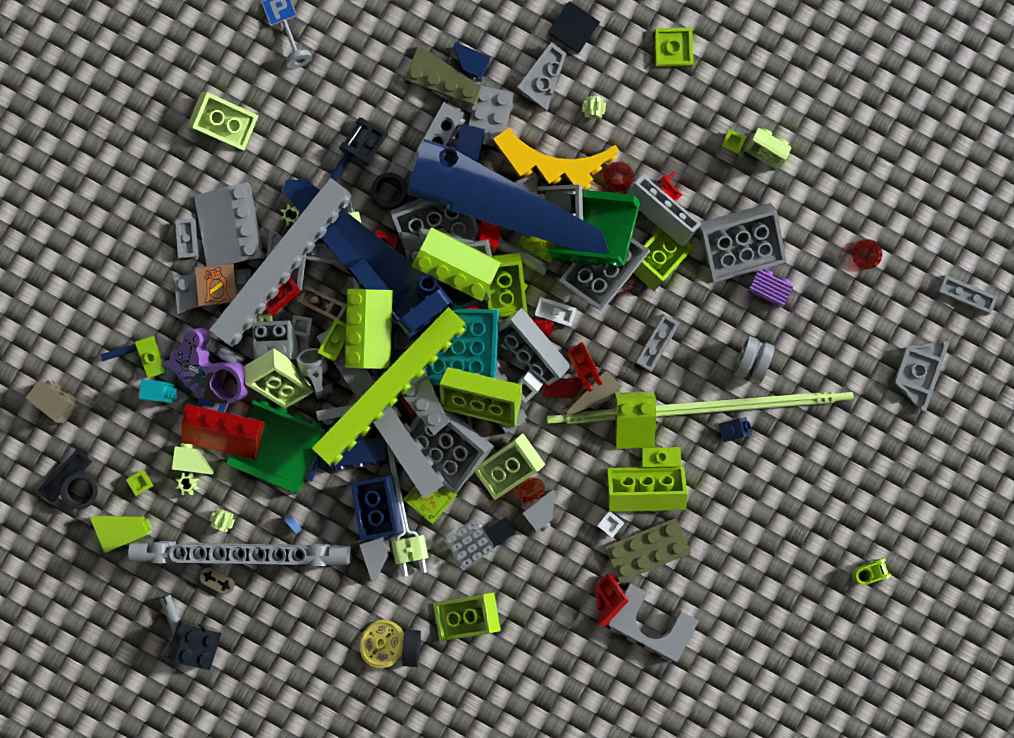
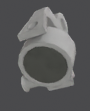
M318 348L307 349L297 356L301 375L311 379L317 399L324 398V395L334 394L331 382L322 384V374L328 370L327 361L329 359L319 355Z

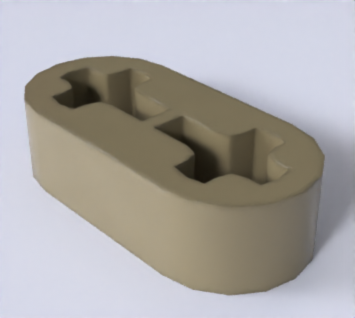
M207 567L200 572L201 582L219 593L228 594L234 590V580L215 568ZM211 571V576L216 578V581L212 579L206 581V576L204 575V573H209ZM228 580V585L231 586L230 589L223 590V585L218 583V581L226 582Z

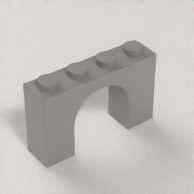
M629 583L624 591L629 602L608 623L611 626L609 630L618 635L621 632L628 635L627 639L635 644L638 641L645 645L644 649L652 653L656 650L662 654L661 658L670 663L672 660L677 662L699 620L680 610L667 633L659 637L644 635L638 629L636 616L647 592Z

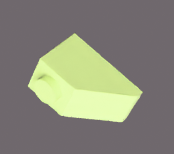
M181 443V447L175 446L173 470L205 474L214 473V470L199 450L192 448V444Z

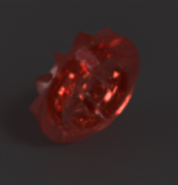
M622 161L612 162L604 171V182L613 191H625L633 183V170L629 164ZM616 169L620 174H624L622 184L619 179H612L616 175Z
M871 239L860 240L853 246L851 253L853 262L858 268L865 270L875 268L882 260L880 245ZM866 248L868 253L874 254L868 257L867 262L865 256L859 255L864 253Z
M528 478L517 485L515 496L519 502L522 501L524 504L530 502L533 504L535 499L540 500V496L544 495L545 485L539 478Z

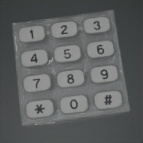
M474 518L443 538L463 571L496 551L477 518Z

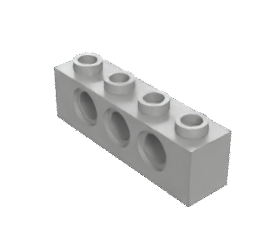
M443 102L424 139L430 141L439 139L443 142L442 145L452 146L456 139L454 134L457 128L465 123V119H463L464 113ZM444 123H449L452 125V128L449 131H444L441 129V126ZM423 140L407 167V171L413 174Z

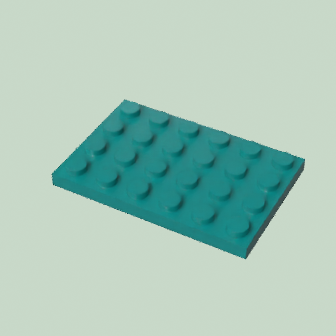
M453 310L465 322V331L459 338L455 336L450 341L452 345L445 352L442 350L437 355L438 359L432 366L428 364L425 367L431 384L440 386L447 367L496 378L499 310ZM406 350L393 351V360L390 361V367ZM382 369V375H383L388 369Z

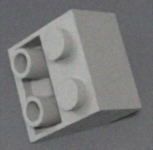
M290 321L254 322L252 325L254 360L273 348L285 355L289 360L297 359L298 340Z

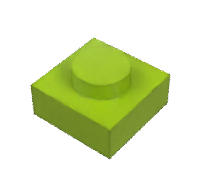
M729 129L721 148L739 155L747 136Z
M141 470L126 479L135 496L154 486L145 470Z

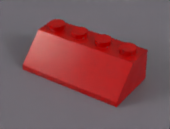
M186 404L182 419V443L256 459L265 422Z

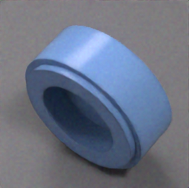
M291 516L284 519L296 534L302 530Z

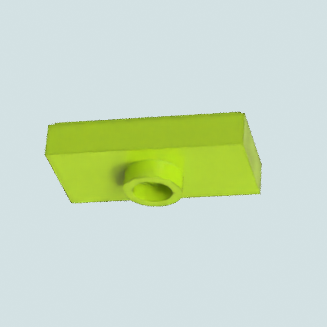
M154 335L135 341L147 378L167 372L162 364L163 359Z
M681 447L642 448V467L681 466Z

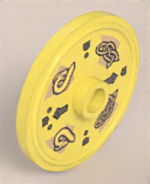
M379 620L369 625L360 640V653L364 661L370 666L380 669L395 664L402 656L403 630L399 625L390 620Z

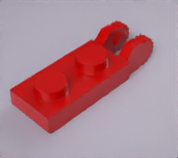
M583 342L566 351L579 379L583 382L588 392L593 390L592 385L587 380L591 376L594 377L596 384L599 386L603 384L598 375V370Z

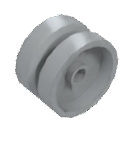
M748 336L738 355L734 376L743 379L750 371V382L760 385L769 368L775 346L765 342L758 350L759 340Z

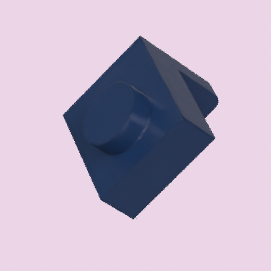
M747 417L719 424L723 443L751 435V424Z

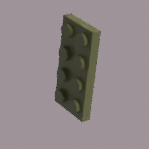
M676 517L605 546L619 582L691 554Z

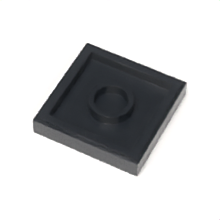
M569 1L549 29L548 34L579 54L599 26L600 21Z

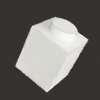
M527 371L516 383L522 385V400L525 403L539 391L544 381L532 371Z

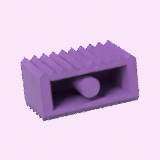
M765 268L757 270L747 292L779 308L784 307L794 287L790 285L791 281L784 277L778 279L772 276V271Z

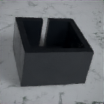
M178 620L167 658L174 663L210 670L222 633L212 627Z

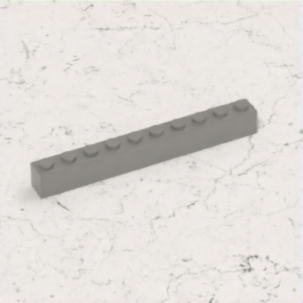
M331 178L327 181L210 328V331L231 347L240 342L243 332L251 328L255 317L266 309V303L270 298L273 299L278 294V288L281 284H285L289 280L290 273L294 268L296 269L301 265L305 254L310 253L317 239L325 235L328 225L334 223L339 216L340 210L348 206L352 196L345 188Z
M330 328L322 334H320L319 336H317L321 344L323 343ZM345 342L334 364L359 400L378 378L375 374L371 376L367 370L369 368L345 367ZM396 406L393 408L387 407L383 411V417L378 422L373 421V423L423 498H426L443 487L444 484L442 482L445 479L439 470L437 472L434 471L432 468L433 461L428 454L424 456L421 451L423 446L418 439L414 440L410 433L413 431L407 422L403 424L399 417L402 415Z

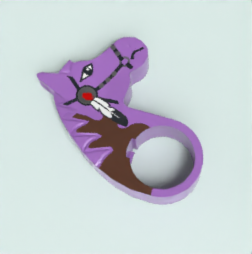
M197 328L186 332L181 347L171 352L170 360L162 362L164 366L173 369L179 379L189 389L210 402L218 404L232 403L246 397L251 390V387L245 383V366L238 362H210L209 351L206 347L209 342V333L204 328ZM224 370L230 371L237 379L238 390L236 395L228 393L224 386L221 385L222 378L220 377H222Z

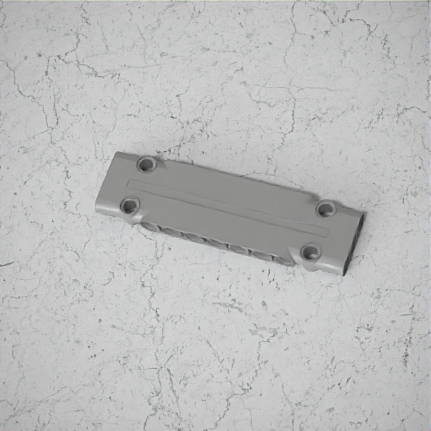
M159 541V543L135 542L129 545L128 557L129 561H146L151 563L348 565L351 562V546L333 545L330 547V544L307 546L303 544L192 542L176 545V541ZM240 549L243 551V557L240 555ZM259 550L263 552V558L260 557ZM279 550L283 552V558L279 557ZM298 550L303 553L302 559L298 557Z

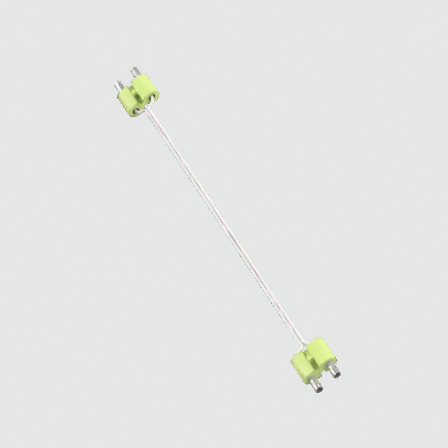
M351 200L348 204L349 214L361 223L360 213L355 212L354 202ZM353 278L355 289H360V285ZM371 368L372 375L375 374L378 378L377 369ZM386 442L404 531L397 536L396 541H391L395 564H400L402 577L409 576L406 563L418 560L420 571L424 573L427 572L425 559L428 558L424 535L418 536L416 532L409 531L394 454ZM406 532L415 535V537L400 539Z

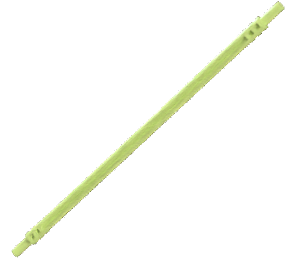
M822 392L657 405L656 417L835 403V401L853 400L854 396L853 392ZM615 409L580 411L570 415L566 413V415L547 416L548 424L615 420Z

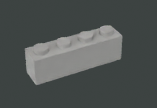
M645 175L639 178L627 193L635 195L640 202L639 210L682 247L702 225Z

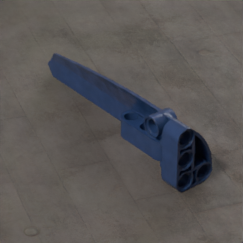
M427 139L423 140L407 190L408 195L442 205L448 210L573 250L605 254L609 251L602 230L458 152L454 147ZM446 151L454 153L455 158L452 161L444 158Z
M307 179L286 180L283 193L302 214L320 190ZM342 208L338 213L339 216L336 221L328 225L327 231L321 239L362 289L393 290L392 322L408 341L413 340L451 306L452 300L437 284L434 276L412 267L413 263ZM424 282H431L433 286L430 289H426L422 284Z

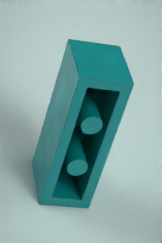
M141 379L139 399L173 404V400L177 399L178 390L174 384Z

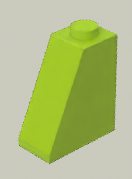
M144 516L90 517L104 553H109L151 535L150 530L152 526Z

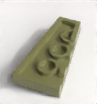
M418 45L405 81L476 106L482 87Z

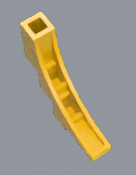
M507 128L492 140L518 178L522 175L526 178L534 172L532 169L534 167L547 185L551 182L553 185L563 179L561 176L563 174L570 185H582V190L590 188V182L594 180L589 173L596 174L602 169L600 165L604 162L611 163L617 158L616 153L619 152L617 146L614 145L602 153L587 158H555L530 148L510 128Z

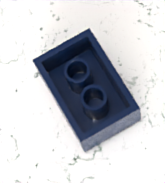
M393 475L350 483L360 540L404 532Z

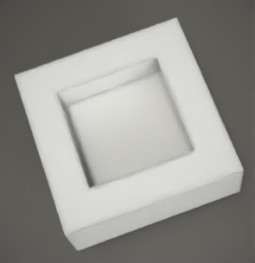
M608 511L597 526L613 538L624 522Z

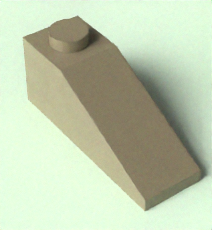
M307 285L303 287L296 299L297 303L331 322H334L336 318L346 323V304Z
M601 369L598 375L603 384L600 386L596 384L593 377L589 381L593 390L588 392L584 387L562 410L570 415L606 402L611 398L614 399L615 393H620L619 389L622 386L606 370Z

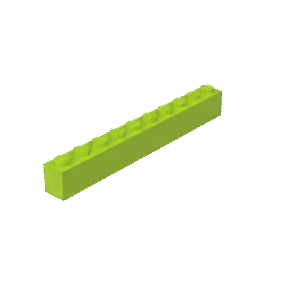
M448 307L312 449L329 466L332 464L336 465L343 458L341 454L346 449L350 451L357 443L355 440L360 435L363 437L371 429L369 425L373 421L378 422L384 415L383 411L387 407L391 408L398 401L396 397L401 392L405 394L410 389V383L413 379L418 380L425 373L423 369L428 364L432 366L437 361L439 352L441 350L445 352L452 345L450 341L455 336L459 338L463 334L465 322Z

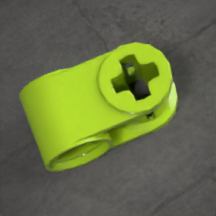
M885 557L855 568L851 574L852 580L857 584L868 585L891 577V573H888L885 565ZM861 571L866 573V578L863 581H860L858 577Z

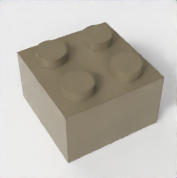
M39 380L25 397L53 421L58 423H66L79 407L75 402L77 399L73 395L62 392L60 390L62 387L55 381Z

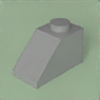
M553 489L523 512L536 531L541 530L543 532L551 526L549 522L553 517L555 491Z
M383 537L360 544L371 582L377 580L389 556L388 551H391L388 540L384 541Z

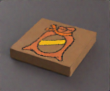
M234 264L195 268L199 307L230 304L237 296Z

